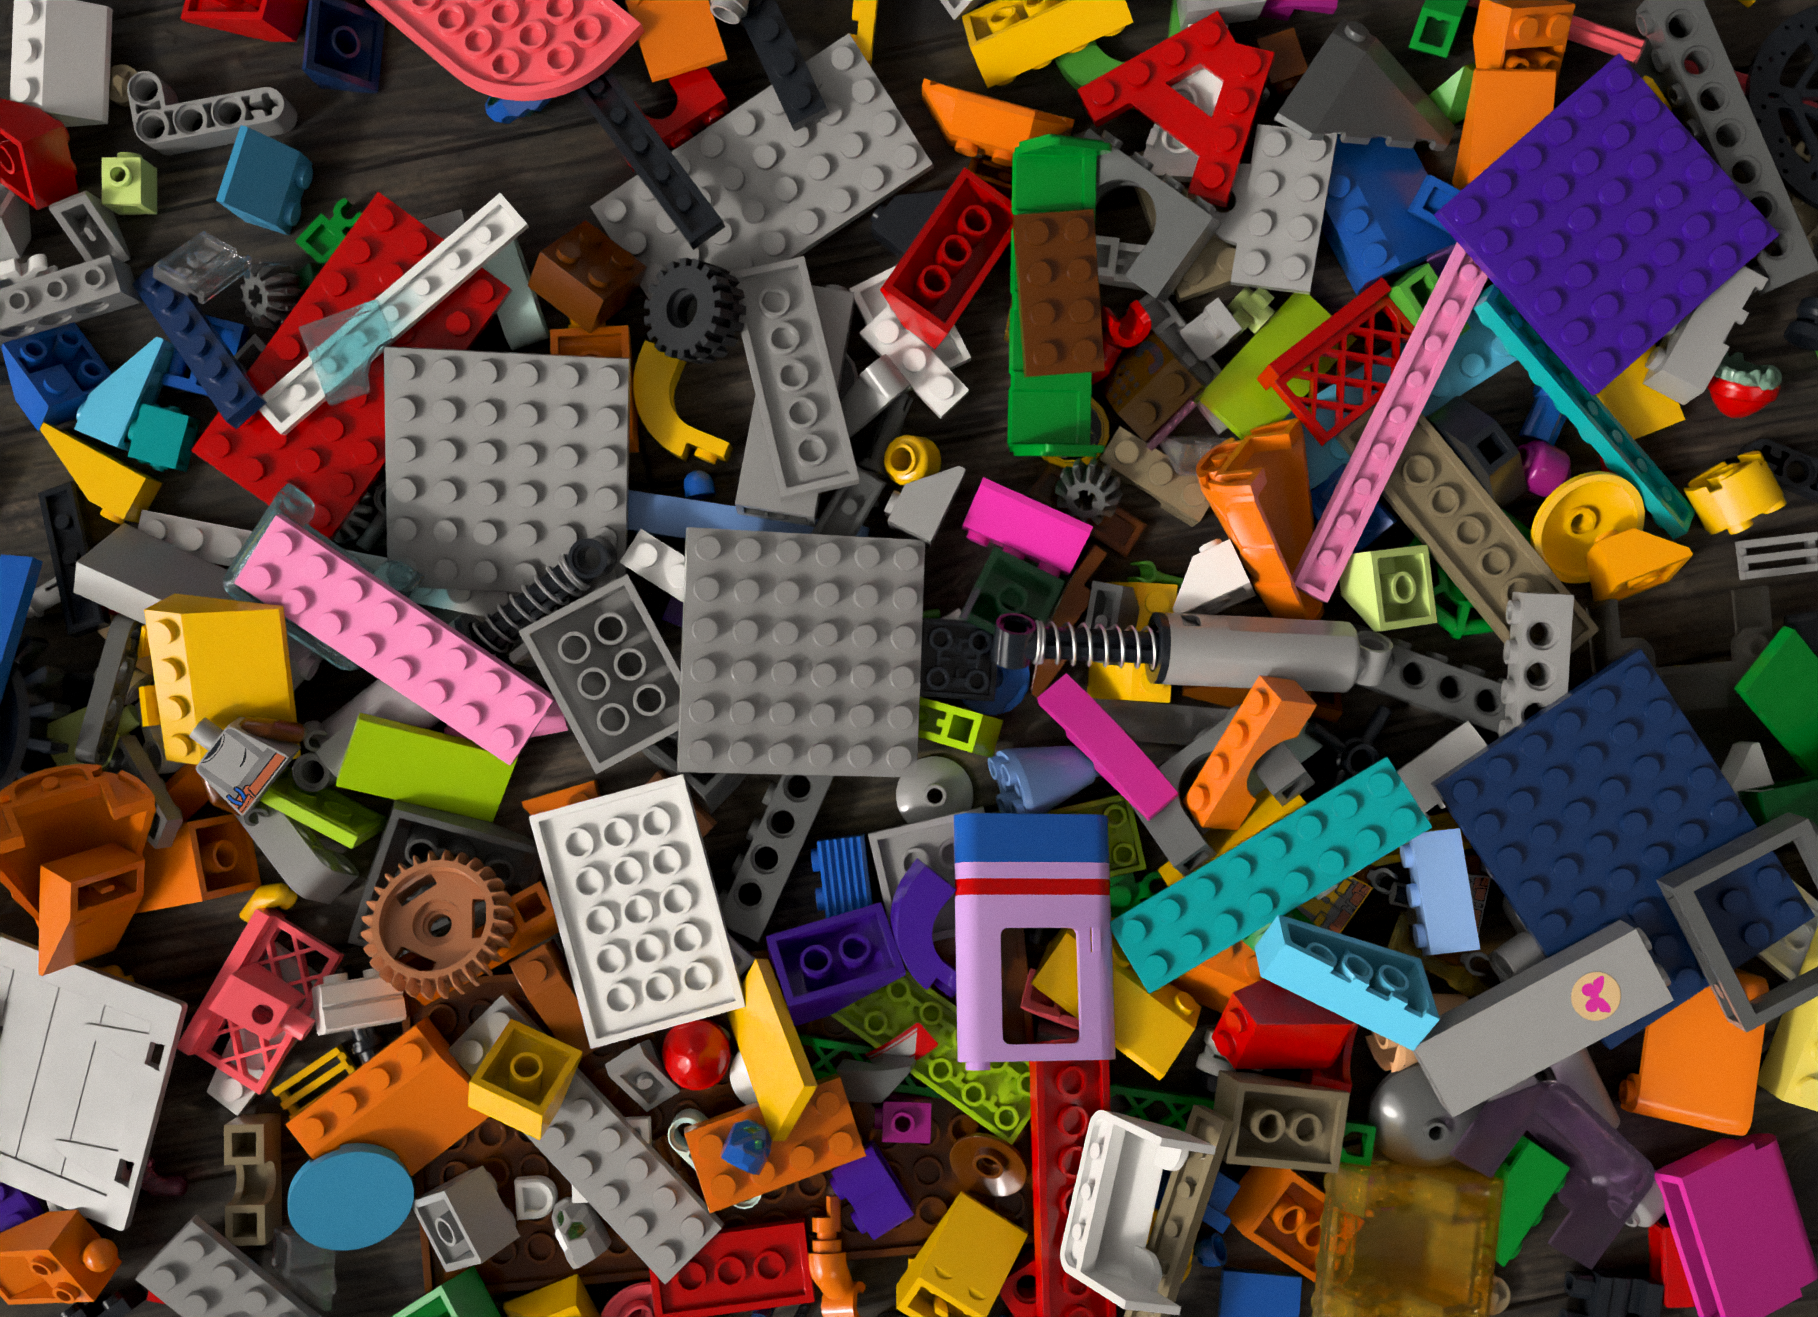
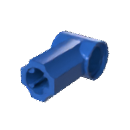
M1535 384L1532 393L1535 399L1519 436L1527 443L1541 440L1554 446L1567 416L1561 414L1543 388Z

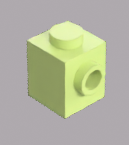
M120 152L117 153V157H102V205L119 215L157 214V168L137 153Z

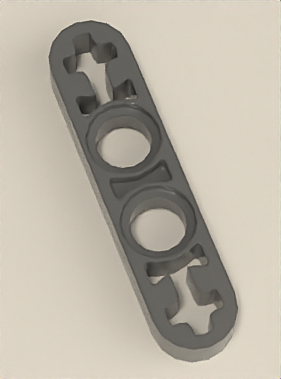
M120 613L111 622L76 745L75 758L77 762L83 764L103 766L108 760L138 658L137 651L141 628L145 624Z

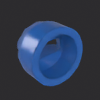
M694 470L684 479L685 499L701 500L716 495L713 479L704 471Z
M1220 1234L1204 1235L1194 1244V1255L1198 1257V1262L1201 1265L1217 1267L1226 1264L1227 1249Z

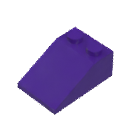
M881 902L766 936L769 957L775 977L794 1026L830 1016L906 975Z

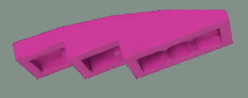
M1067 673L1037 697L1039 705L1065 729L1067 738L1094 763V769L1148 821L1154 818L1178 796L1176 789L1145 753Z

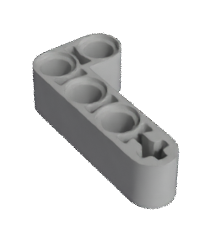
M150 71L135 73L127 84L135 133L141 141L162 155H174L235 143L240 125L249 127L269 137L291 131L297 122L295 107L279 91L271 87H261L179 103L176 92ZM158 89L156 96L148 101L149 94L153 90ZM237 112H241L240 119L236 123L230 124L232 116ZM203 119L202 126L198 130L193 131L194 124L198 120ZM165 126L163 134L155 139L156 131L160 127Z
M268 806V815L256 812L259 823L255 826H248L245 823L244 816L235 815L284 881L299 896L308 900L330 904L359 877L358 870L345 856L336 851L325 849L307 825Z

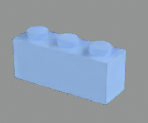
M1460 828L1424 832L1400 846L1401 863L1403 868H1409L1411 884L1406 885L1407 901L1410 908H1415L1418 924H1413V938L1416 948H1422L1423 956L1480 950Z

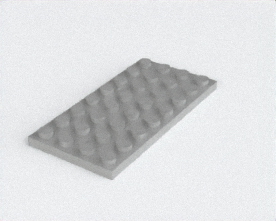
M849 33L805 62L830 114L794 132L773 86L770 85L672 151V154L726 226L694 250L691 248L638 175L590 206L610 239L647 266L640 286L650 301L653 293L648 292L650 284L657 285L659 283L656 275L660 270L669 272L667 264L672 261L680 263L679 258H694L733 272L800 257L934 168L931 160ZM696 297L688 307V324L693 321L697 312Z

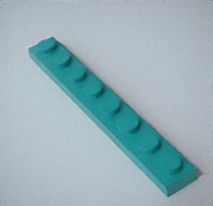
M1494 284L1487 287L1473 308L1477 312L1481 323L1497 335L1503 342L1507 353L1512 357H1516L1528 371L1533 383L1543 388L1553 400L1556 409L1561 414L1566 415L1575 425L1581 438L1586 443L1591 444L1601 455L1606 467L1629 481L1638 490L1644 506L1652 514L1654 522L1660 528H1664L1673 539L1686 534L1695 514L1693 507L1596 395L1592 396L1502 292Z

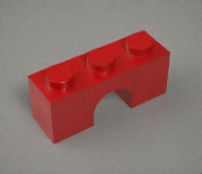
M707 67L682 73L668 80L677 98V106L674 112L664 119H652L646 116L636 101H634L669 149L678 148L693 138V134L704 127L708 128L726 116V113L730 111L725 95Z

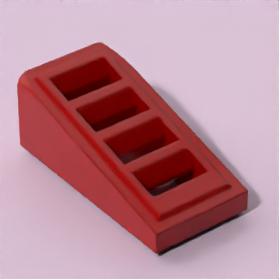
M1659 1219L1653 1226L1648 1227L1649 1274L1664 1285L1662 1304L1667 1308L1696 1307L1670 1225Z

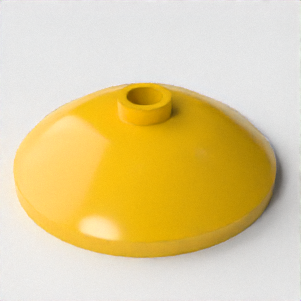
M1594 471L1575 476L1557 487L1542 503L1532 524L1531 546L1560 581L1566 583L1590 582L1586 555L1594 546L1595 538L1613 529H1617L1619 533L1631 528L1643 531L1645 509L1642 497L1629 481L1614 473Z

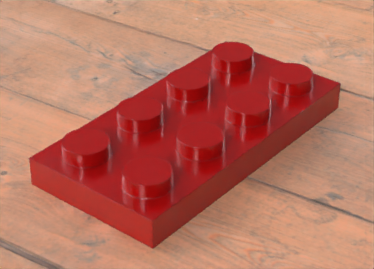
M805 1218L721 1229L666 1284L649 1268L655 1317H707L814 1302L815 1291L809 1269V1245Z

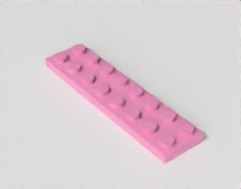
M283 514L274 517L234 582L265 604L284 606L286 618L508 765H511L516 760L555 701L553 694Z

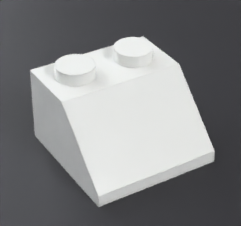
M1215 539L1199 548L1200 553L1192 557L1173 606L1174 613L1215 615L1256 596L1230 539L1224 542L1221 539Z

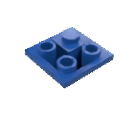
M75 322L3 343L1 346L15 401L38 432L41 431L40 428L43 422L56 426L74 420L80 405L87 400L89 393L112 375Z

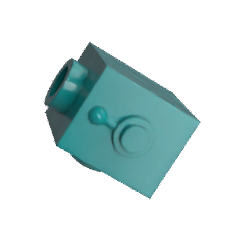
M142 403L138 419L135 418L129 428L128 439L131 441L128 457L137 459L140 464H149L152 466V469L164 472L169 467L187 472L200 420L183 415L181 408L169 405L168 408H163L158 404L150 406Z

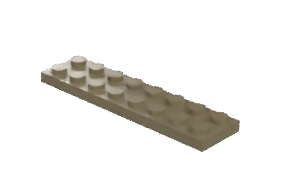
M1377 403L1335 436V439L1350 457ZM1421 413L1381 495L1423 545H1428V550L1432 557L1505 644L1506 640H1510L1511 624H1508L1506 621V607L1508 601L1512 600L1513 592L1570 594V592ZM1575 598L1570 654L1600 630ZM1539 622L1534 624L1529 632L1530 640L1534 644L1542 639L1544 633L1543 627ZM1534 663L1528 668L1527 672L1534 680H1538L1541 675V668L1538 663Z

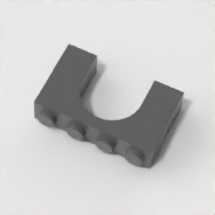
M1088 129L1083 138L1103 140L1105 143L1112 144L1111 153L1097 156L1096 206L1111 191L1127 186L1145 189L1154 202L1156 209L1154 232L1125 276L1154 298L1165 303L1222 224L1212 216L1216 208L1198 195L1193 202L1181 194L1185 186L1167 173H1165L1162 179H1159L1150 172L1154 164L1136 151L1131 158L1119 150L1123 142L1106 130L1099 136L1091 129Z
M1241 704L1230 709L1226 714V718L1214 727H1208L1200 731L1195 736L1194 742L1183 750L1169 754L1163 760L1162 765L1158 767L1159 771L1178 792V796L1150 821L1130 803L1170 863L1184 877L1217 855V852L1197 826L1190 811L1182 801ZM1284 741L1266 751L1252 767L1282 807L1315 784L1314 780Z

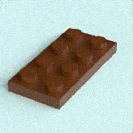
M1094 209L1014 215L1012 219L1024 378L1105 371Z

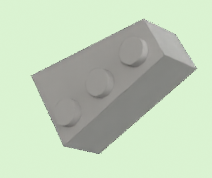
M1745 266L1738 270L1663 336L1660 345L1651 352L1645 363V367L1649 370L1642 384L1682 405L1687 404L1702 394L1729 349V346L1725 345V341L1734 322L1740 325L1744 323L1749 312L1742 308L1750 295L1764 288L1768 278Z

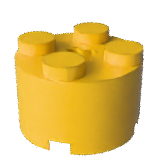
M1751 451L1738 455L1737 457L1740 460L1738 464L1732 463L1727 465L1723 461L1693 478L1688 483L1690 488H1684V492L1705 530L1711 535L1726 529L1731 535L1744 531L1753 525L1752 518L1761 513H1772L1787 504L1783 497L1784 493L1760 451Z

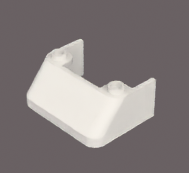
M1099 1110L1095 1112L1088 1125L1061 1245L1060 1259L1065 1272L1123 1309L1179 1315L1181 1306L1157 1292L1162 1278V1268L1157 1256L1146 1249L1147 1239L1163 1169L1168 1171L1179 1170L1187 1160L1189 1151L1215 1155L1216 1146L1168 1126L1111 1111Z

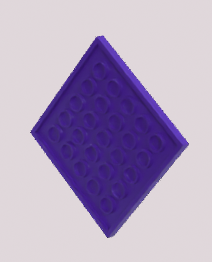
M1620 53L1434 214L1436 219L1592 396L1604 389L1779 235Z

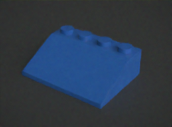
M1338 134L1322 231L1356 295H1359L1380 278L1386 281L1454 247L1457 241L1451 234L1407 212L1426 175H1428L1414 148L1388 147L1385 143L1386 138L1380 136L1371 138L1368 145L1342 143L1340 140L1341 135Z

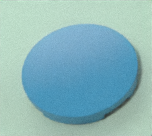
M367 1143L340 1145L339 1150L327 1153L314 1161L312 1159L307 1161L296 1173L288 1191L289 1219L295 1231L303 1239L315 1246L329 1250L364 1248L385 1239L405 1221L414 1200L413 1180L406 1166L399 1160V1156L387 1148Z

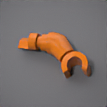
M837 1195L826 1196L827 1216L812 1217V1232L817 1233V1239L812 1240L813 1251L808 1253L811 1277L823 1292L821 1301L822 1316L862 1317L859 1316L857 1311L858 1293H864L866 1285L860 1281H852L846 1262V1251H842V1239L837 1238V1232L841 1231V1200Z

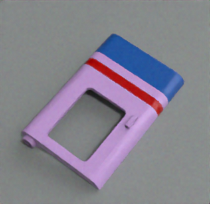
M963 813L954 815L957 1062H966V1070H990V1062L1116 1059L1112 932L1110 930L1111 899L1108 816L1096 814ZM1005 928H1071L1075 931L1079 1038L1075 1043L1007 1044L1003 1040L1001 932ZM1090 928H1091V932H1092V952H1091V941H1090Z

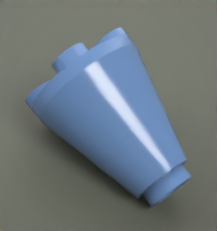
M1077 746L1008 748L997 751L995 756L988 758L990 774L994 780H997L1000 794L996 796L1000 813L1045 814L1092 784L1096 777L1101 776L1094 769V763Z

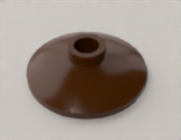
M984 1133L968 1134L959 1138L954 1143L950 1152V1164L955 1175L966 1186L979 1193L998 1197L1008 1196L1019 1191L1025 1184L1028 1174L1025 1159L1013 1145L999 1137Z

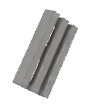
M1818 532L1735 542L1740 580L1818 571V547L1816 548L1815 540H1818ZM1804 542L1805 549L1747 556V548ZM1806 557L1807 564L1749 571V563Z

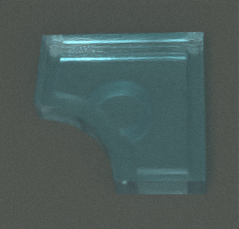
M372 300L298 327L329 405L333 406L371 392L368 380L371 361L381 347L394 340L378 300Z

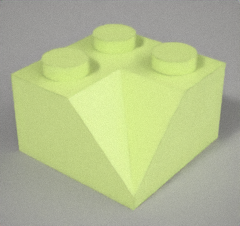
M1428 545L1351 554L1339 579L1341 596L1374 632L1437 623Z

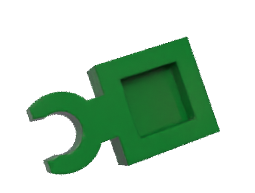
M346 198L336 203L333 211L334 216L330 220L321 213L295 240L322 267H324L362 214L359 211L352 219H346V212L353 206Z
M1149 871L1139 881H1135L1133 872L1110 877L1111 917L1122 915L1139 905V899H1149L1157 894L1150 892L1149 883L1154 879L1162 878L1159 871Z

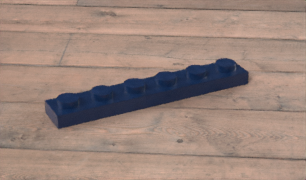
M160 259L132 283L227 423L237 429L267 403L174 270L166 262Z

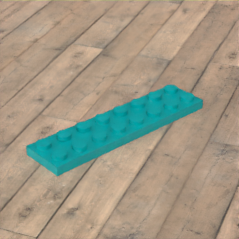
M1385 757L1110 922V930L1150 994L1273 922L1278 914L1285 915L1432 828V825L1388 757Z

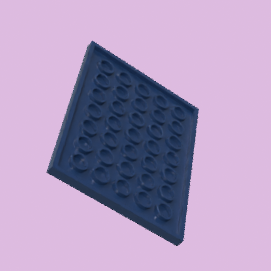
M1634 648L1430 783L1546 958L1557 954L1618 920L1634 928L1639 927L1646 934L1652 945V949L1648 952L1654 964L1659 963L1670 978L1671 985L1667 986L1674 1001L1602 1038V1043L1610 1050L1710 986L1656 880L1758 828L1642 649ZM1773 851L1694 891L1733 970L1816 917Z

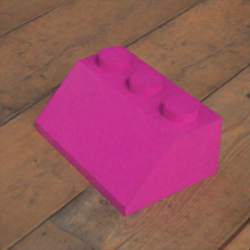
M983 477L964 520L962 529L968 532L967 539L985 547L988 546L989 542L1003 547L1001 554L1021 563H1023L1025 558L1039 564L1038 571L1058 579L1060 573L1065 576L1071 573L1093 526Z

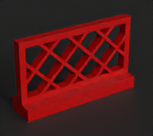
M1380 278L1276 358L1257 377V381L1266 391L1271 387L1275 390L1321 446L1379 401L1387 383L1372 381V366L1375 364L1391 367V377L1400 358V343L1407 344L1415 328L1388 297L1387 294L1392 289L1383 278ZM1381 310L1393 322L1392 332L1374 329L1375 315ZM1366 322V328L1360 327ZM1347 336L1365 337V354L1346 351ZM1374 339L1392 341L1391 358L1373 355ZM1338 344V350L1332 349ZM1320 357L1338 359L1337 376L1318 373ZM1346 360L1364 363V380L1345 377ZM1310 366V372L1304 371L1307 367ZM1293 378L1309 380V398L1296 396L1287 383ZM1318 382L1336 385V402L1317 399ZM1345 386L1363 389V402L1360 406L1344 403ZM1371 390L1378 391L1373 396H1371ZM1316 408L1335 411V424L1327 432L1316 420ZM1343 412L1350 413L1343 419Z

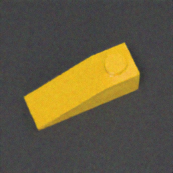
M43 422L40 428L41 432L87 499L102 508L100 515L120 525L125 520L139 523L141 511L149 509L162 483L68 431Z

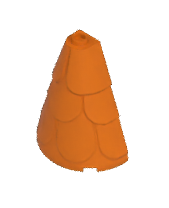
M1298 418L1251 429V435L1245 436L1243 440L1235 441V438L1231 437L1209 450L1199 460L1196 466V474L1201 491L1228 538L1231 540L1240 561L1251 575L1249 581L1273 618L1320 620L1324 614L1323 602L1297 590L1292 579V575L1315 531L1305 437L1302 422Z
M95 764L57 766L18 779L0 791V882L11 892L12 898L34 917L39 928L40 865L113 842L143 858V849L156 811L155 796L144 782L123 770L118 774L102 771L101 765Z

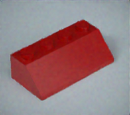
M966 167L963 168L880 289L903 327L934 349L948 335L1011 241L1012 217L1014 216L1012 214V201Z

